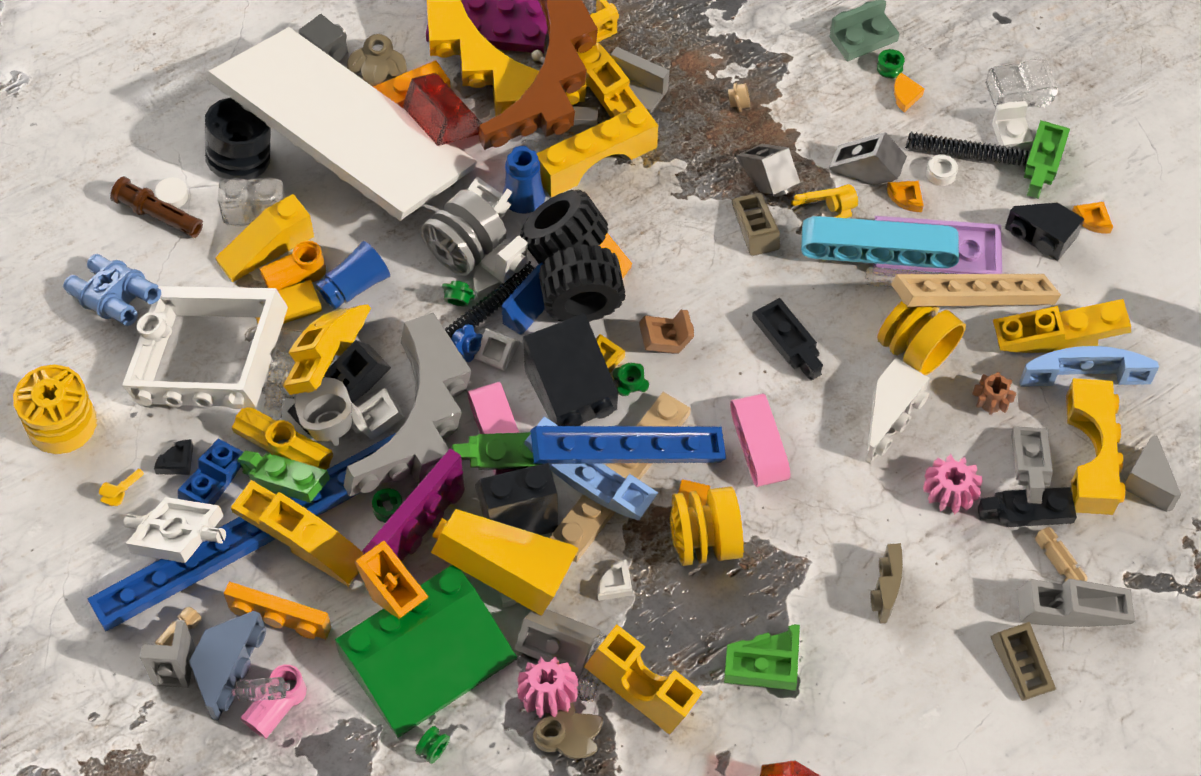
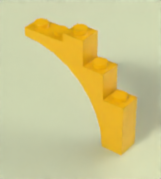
M426 0L430 56L447 58L453 55H460L462 86L482 88L486 85H493L495 117L500 115L521 98L532 85L540 70L519 63L497 50L479 33L467 16L461 0ZM586 79L585 85L578 91L570 94L566 92L572 105L578 102H585Z

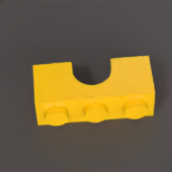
M616 624L584 668L670 735L686 717L703 692L676 670H673L669 676H660L650 671L641 659V652L645 646Z

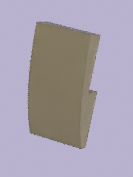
M901 543L887 544L884 556L879 558L880 577L878 578L875 590L870 592L871 608L873 612L878 611L880 624L887 623L899 592L903 568Z

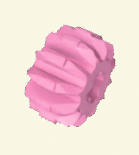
M951 454L947 456L946 461L937 458L933 466L926 470L924 476L926 481L924 482L923 489L924 492L930 493L928 497L929 503H940V512L946 509V506L951 508L954 515L959 512L960 507L968 511L972 507L973 501L978 500L980 497L982 476L976 475V465H965V456L959 462L955 461Z
M540 656L537 665L527 662L526 672L519 673L517 688L518 699H520V702H523L527 713L536 710L539 719L545 713H550L553 717H556L558 710L568 713L570 703L576 702L578 697V678L575 672H572L569 663L559 664L556 656L550 662H545Z

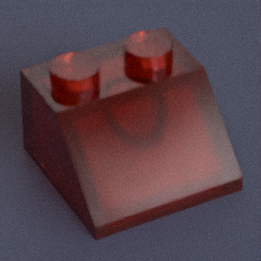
M436 72L411 79L403 108L437 146L479 135V125L482 122Z

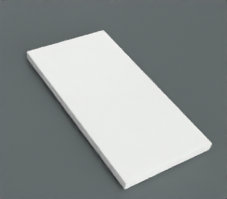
M290 27L208 71L206 80L216 86L219 91L230 96L241 104L245 110L252 112L263 120L267 126L278 131L289 139L293 145L300 147L311 155L315 161L326 166L337 174L341 180L348 182L366 198L374 201L385 209L389 215L396 217L400 221L473 171L477 164V161Z

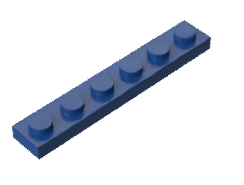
M535 426L530 430L534 464L721 463L726 459L722 427Z

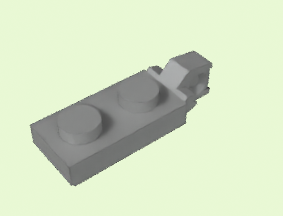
M1013 426L1011 439L1016 480H1018V485L1026 486L1028 503L1042 504L1043 491L1045 487H1050L1053 474L1047 428Z

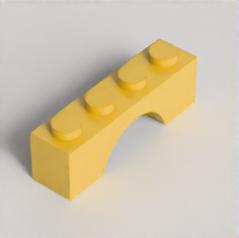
M641 104L538 152L537 156L540 162V174L544 189L552 198L578 186L587 170L608 156L624 154L632 160L656 149L658 142L657 122L644 105Z
M1073 378L1066 394L1067 424L1083 431L1092 441L1096 452L1094 460L1077 467L1071 480V492L1076 513L1113 515L1118 504L1123 503L1125 499V484L1120 482L1119 473H1121L1123 468V454L1118 452L1117 443L1120 442L1121 424L1116 423L1115 417L1119 409V395L1114 394L1113 381Z

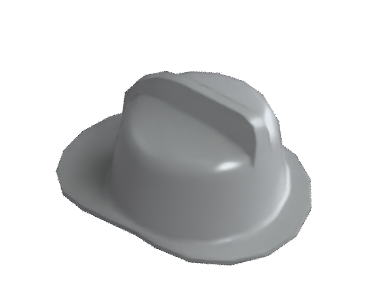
M325 377L322 379L321 385L317 390L296 395L295 408L301 426L307 429L315 440L331 441L335 446H338L339 438L345 435L352 425V403L343 382L335 378Z

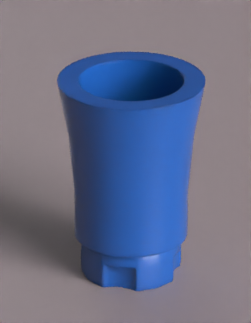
M527 146L513 148L512 153L507 155L505 185L502 194L506 189L512 191L507 200L511 204L509 207L511 211L521 214L531 213L544 203L546 197L541 180L540 162L536 151L530 150Z
M362 241L347 258L316 284V288L325 302L335 310L343 303L347 304L373 285L389 278L390 272L375 249L366 241Z

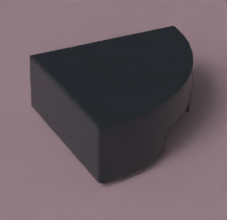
M192 439L178 441L175 443V446L171 447L163 455H160L154 466L155 473L190 475L193 453Z

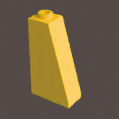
M455 509L449 521L442 518L435 529L432 537L437 539V542L431 553L542 616L554 598L579 548L565 542Z

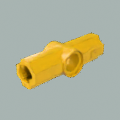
M248 407L242 408L235 416L232 426L233 433L270 452L271 455H278L325 470L330 467V462L333 458L332 450L298 433L290 422L285 420L276 421L260 411ZM280 440H288L286 443L277 444V442Z

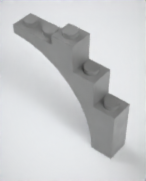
M434 313L404 323L401 344L410 360L415 379V405L405 424L388 443L370 456L347 466L344 488L349 496L361 492H371L379 485L390 481H400L409 474L419 484L449 450L443 438H447L457 431L462 413L453 397H457L464 391H467L471 369Z

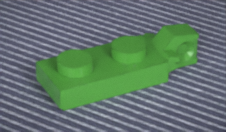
M1040 120L1024 170V178L1031 179L1027 196L1039 199L1043 184L1051 185L1052 181L1055 180L1070 128Z
M530 432L478 434L477 436H469V443L452 445V450L460 454L462 460H470V468H478V470L523 469L541 465L534 464L533 453L524 444L531 434Z
M245 450L237 459L243 469V474L250 476L249 478L267 490L276 493L280 492L286 496L309 503L330 479L328 471L278 455H271L270 453H266L262 457L257 452Z

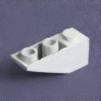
M897 357L878 379L873 396L866 462L869 464L877 454L883 456L892 444L893 439L891 437L896 431L901 433L906 428L911 419L909 414L914 408L919 410L929 396L926 389L930 378Z

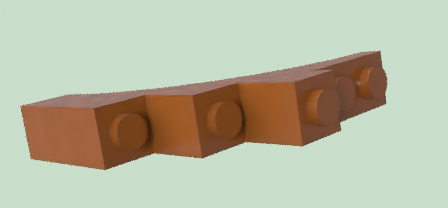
M538 0L546 18L549 35V45L544 63L532 85L518 101L500 115L479 125V141L484 150L491 147H501L510 139L520 135L528 136L538 128H541L545 137H548L552 134H563L574 126L575 110L566 92L568 94L574 93L585 85L587 69L577 52H587L596 45L598 28L582 0Z

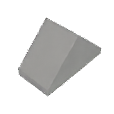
M1153 436L1149 439L1125 482V490L1167 512L1174 509L1181 493L1158 436Z

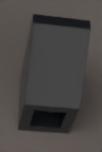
M1058 202L1013 206L1010 210L1005 229L1010 231L1015 237L1023 239L1036 247L1042 254L1049 255L1058 261L1077 239L1084 218Z

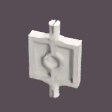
M165 497L156 509L147 515L140 516L129 513L125 516V527L136 529V532L126 542V545L131 554L186 563L202 542L223 543L222 540L226 538V531L223 528L214 527L224 515L219 505Z

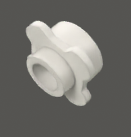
M149 312L139 319L136 330L142 335L141 343L143 346L150 347L154 342H159L172 334V328L166 323L167 316L165 313Z

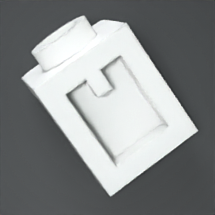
M1026 101L1007 102L997 106L992 125L1001 147L1006 146L1008 148L1010 146L1011 148L1015 147L1016 150L1018 148L1021 150L1032 148L1034 141L1025 118L1028 110Z

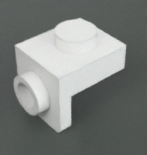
M477 176L467 189L486 200L501 219L511 206L507 200L512 191L506 189L502 194Z
M518 235L507 246L499 244L481 260V266L504 284L525 266L528 260L526 257L528 242Z
M385 388L359 407L352 403L351 428L357 434L363 432L371 440H374L404 418L392 395Z

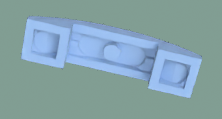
M1103 346L1071 347L1044 354L1027 363L1020 379V387L1053 386L1057 375L1116 374L1118 385L1151 384L1159 369L1157 361L1147 356L1124 349Z
M544 416L537 426L558 425ZM530 434L524 444L533 453ZM603 463L549 464L554 474L586 497L614 512L635 520L641 519L658 494L657 491L633 475L629 474L625 479Z

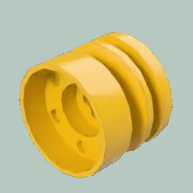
M901 301L885 319L877 335V340L884 347H889L893 355L898 356L905 352L903 362L926 376L938 368L956 348L966 330V324L949 310L938 313L940 307L937 306L907 307Z
M56 364L46 365L28 372L18 382L13 393V406L29 439L38 449L52 454L70 453L82 447L92 437L97 426L96 411L78 373L69 367Z
M732 486L709 489L707 505L702 506L696 491L689 493V508H687L683 493L672 495L670 528L673 544L678 552L682 566L693 564V549H695L699 564L706 563L708 547H713L718 561L743 558L744 540L738 499Z

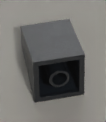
M585 313L523 336L525 373L545 412L553 423L558 426H581L592 419L605 418L617 410L618 392Z
M549 463L481 478L475 484L484 518L539 535L552 533L558 527V495Z

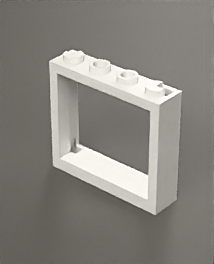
M159 286L161 297L156 303L151 304L149 312L165 313L167 316L166 323L171 328L176 316L260 317L239 384L153 381L168 338L154 342L150 347H145L141 343L142 335H140L122 385L133 398V401L143 406L167 404L172 407L195 405L201 408H211L212 406L229 407L231 409H241L242 407L256 408L288 309L277 289Z

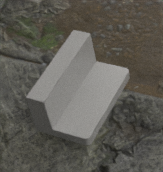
M616 47L611 53V57L630 80L629 87L649 113H652L668 91L670 70Z
M548 609L544 611L542 616L531 610L523 620L514 650L536 659H540L541 656L545 662H550L556 656L559 664L568 662L572 672L580 676L585 669L584 666L587 663L591 647L599 638L601 631Z
M185 620L176 621L172 646L142 645L140 659L153 686L189 688L192 667L189 661L196 647Z

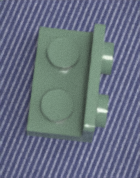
M885 0L868 1L860 7L847 12L843 11L832 18L829 37L847 62L898 41L900 33L885 14Z

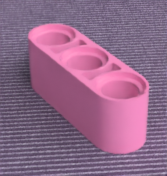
M500 382L467 391L469 404L480 434L519 433ZM495 469L493 472L495 475L516 469Z
M762 393L731 400L732 419L755 487L790 480L789 462L766 395Z

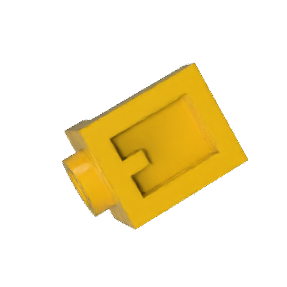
M596 0V13H592L590 16L598 28L597 41L600 42L617 33L619 14L614 4L608 3L607 0Z

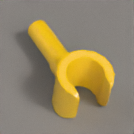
M138 468L117 486L108 482L103 483L99 489V494L103 496L100 501L110 506H119L123 501L125 491L144 475L143 471Z

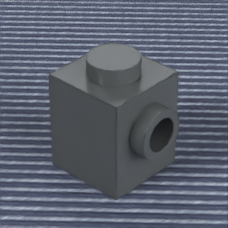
M319 14L298 30L302 37L337 62L348 53L346 32L339 24H333L322 14Z

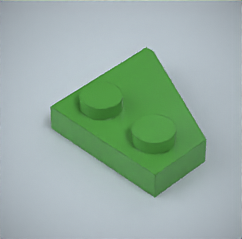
M791 625L788 627V631L770 636L768 632L758 635L749 641L741 640L728 644L724 683L796 690L800 625Z

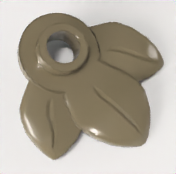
M374 34L368 37L363 47L353 51L347 61V69L353 73L361 72L363 80L371 86L383 83L388 75L395 78L407 72L404 56L393 50L391 40L382 34ZM375 45L383 46L380 51L372 49Z
M570 703L568 713L558 710L556 717L546 713V717L538 722L533 731L534 743L542 751H559L568 758L578 759L592 756L598 751L593 739L601 730L603 717L593 714L575 713L574 703Z

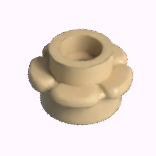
M734 83L733 89L728 90L731 107H737L738 111L742 112L743 108L750 107L747 84L738 85Z

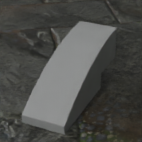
M1030 579L1017 589L1020 622L1023 623L1030 622L1031 624L1067 627L1127 625L1135 622L1131 589L1075 579H1068L1063 584Z

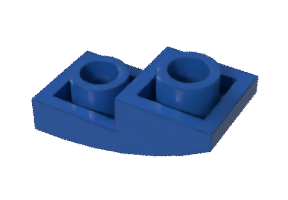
M218 438L198 459V469L178 489V499L214 505L241 468L240 462L237 459L243 454V451Z

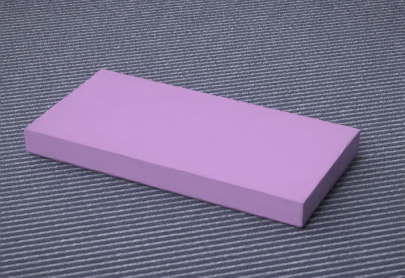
M875 216L874 218L877 221L945 225L957 229L959 233V262L950 268L873 263V274L894 276L896 274H1002L1001 225Z

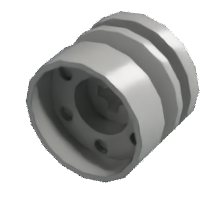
M462 189L444 205V211H437L432 216V219L427 220L421 226V236L430 252L449 270L463 276L468 275L481 262L484 254H489L506 239L507 235L503 221L492 206L478 194Z

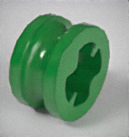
M894 49L883 50L878 56V73L885 78H897L903 72L905 57L901 52Z
M391 488L377 491L372 499V508L376 519L386 523L402 505V496L398 491ZM390 501L393 509L386 511V508L383 507V502Z
M432 726L418 742L415 753L419 756L426 755V761L432 764L446 749L450 736L447 734L440 735L439 728Z

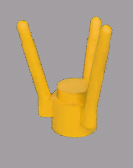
M851 184L833 189L796 194L794 200L791 201V205L797 206L826 200L828 209L831 212L836 211L838 213L835 216L836 218L852 217L851 209L858 206V196Z

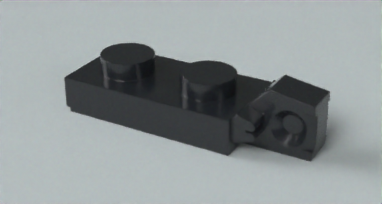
M781 298L752 313L754 322L788 364H791L794 369L800 367L801 371L810 381L822 375L823 364L817 358L820 354L816 348L817 342Z
M1071 487L1045 488L1042 495V504L1028 503L1026 490H1010L997 492L994 497L981 498L977 507L980 520L999 519V523L1006 524V527L1075 523L1077 518Z

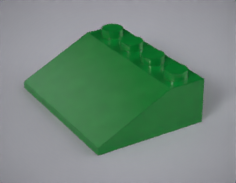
M453 565L420 585L428 595V598L402 618H396L383 608L335 639L340 658L397 738L517 660V656L476 589L464 573Z

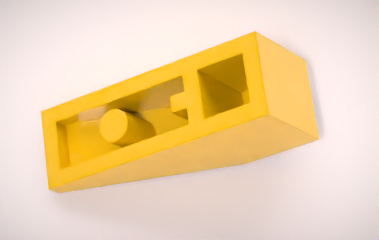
M292 194L266 208L215 259L231 282H234L294 249L300 242L312 239L314 233L310 214L296 196Z

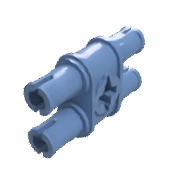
M100 254L92 255L87 261L88 269H90L91 273L95 274L88 282L76 275H70L63 284L64 290L69 295L77 298L83 308L92 309L101 318H113L125 326L132 325L138 317L137 311L134 310L135 308L129 305L133 299L138 297L149 304H154L161 297L159 286L146 280L140 270L131 269L120 260L110 261Z

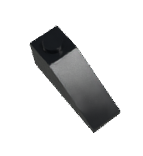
M355 340L327 369L323 378H335L343 382L351 402L354 403L366 394L391 367L369 344ZM294 403L287 412L301 426ZM303 428V430H304L308 435H310V433L308 432V430Z

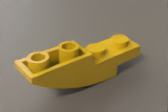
M598 41L587 52H577L587 69L586 87H590L611 118L642 104L629 87L630 80Z
M1124 299L1059 312L1058 306L993 319L999 348L1001 351L1048 353L1071 347L1098 346V339L1131 333V323Z
M368 304L329 312L312 322L302 332L288 352L295 361L283 384L289 395L304 392L310 393L317 390L329 365L333 362L334 356H341L354 342L360 329L363 327L364 321L371 310Z
M251 480L231 506L232 513L290 547L291 553L349 587L359 574L355 561L363 556V552L326 522L280 492L274 494Z

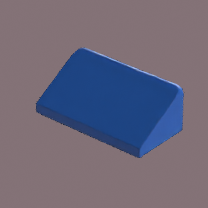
M543 263L538 264L501 305L503 324L520 335L524 334L545 310L539 279V269Z

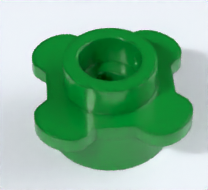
M451 281L450 284L443 283L442 288L444 289L443 293H445L443 300L452 305L466 307L469 305L470 300L475 299L474 290L469 288L470 285L461 281Z
M626 363L614 369L612 376L617 380V392L621 396H628L636 391L646 392L648 390L649 382L644 378V367L641 364ZM632 378L634 381L630 382L628 379Z

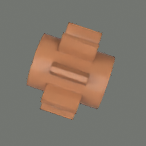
M999 372L989 377L983 374L979 384L975 385L972 395L979 397L976 407H982V409L989 412V415L1000 410L1006 413L1009 403L1014 402L1016 396L1015 391L1009 390L1012 379L1007 380Z

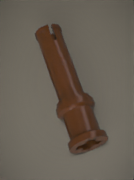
M125 176L120 177L112 187L110 193L111 201L116 204L123 203L131 207L133 212L138 215L147 214L192 238H196L203 228V220L158 199L151 189L147 187L142 189L132 184L131 180Z

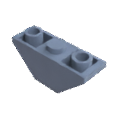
M252 611L206 629L189 661L211 719L218 721L223 710H229L235 697L234 688L238 680L244 679L249 671L251 664L249 658L254 648H259L264 641L266 628L259 612Z

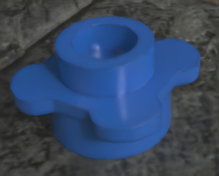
M466 324L463 328L455 331L451 340L464 360L469 363L474 359V354L479 351L483 335L476 333L473 325Z

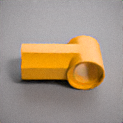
M303 241L295 246L292 254L259 268L267 288H276L278 291L303 280H311L312 282L320 280L326 274V265L320 246L313 241Z

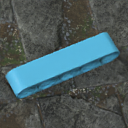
M812 216L805 219L802 223L801 251L804 256L812 259L950 268L959 262V233L957 229L945 225Z

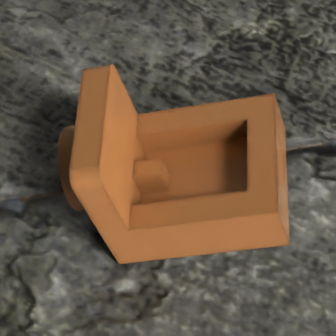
M681 309L673 319L644 316L639 322L645 350L679 354L694 337V326L691 323L688 310Z

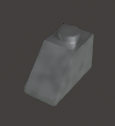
M884 132L839 145L829 169L834 173L874 186L897 180L902 172L907 155Z
M760 144L736 155L740 165L762 193L772 194L773 197L782 196L791 191L790 187L800 183L790 150L787 147Z

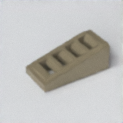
M762 192L732 199V206L750 255L755 256L779 250L780 231ZM759 207V209L744 212V210Z
M1030 622L990 636L1022 701L1056 690ZM1019 638L1022 645L1012 648L1009 641ZM1026 651L1028 658L1017 661L1015 654ZM1033 665L1034 671L1022 674L1021 667ZM1036 677L1040 678L1041 684L1027 688L1025 681Z

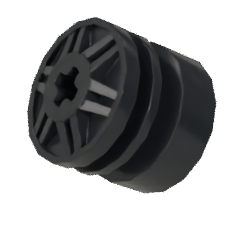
M231 97L219 100L211 105L205 114V162L209 169L217 176L230 181L254 179L266 171L270 164L271 128L252 112L245 110L241 104Z

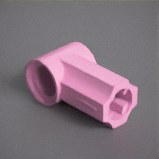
M287 664L275 668L270 675L268 685L242 715L241 721L260 737L267 739L292 706L301 703L306 696L307 688L300 671L295 666ZM285 681H297L292 690H280V686Z

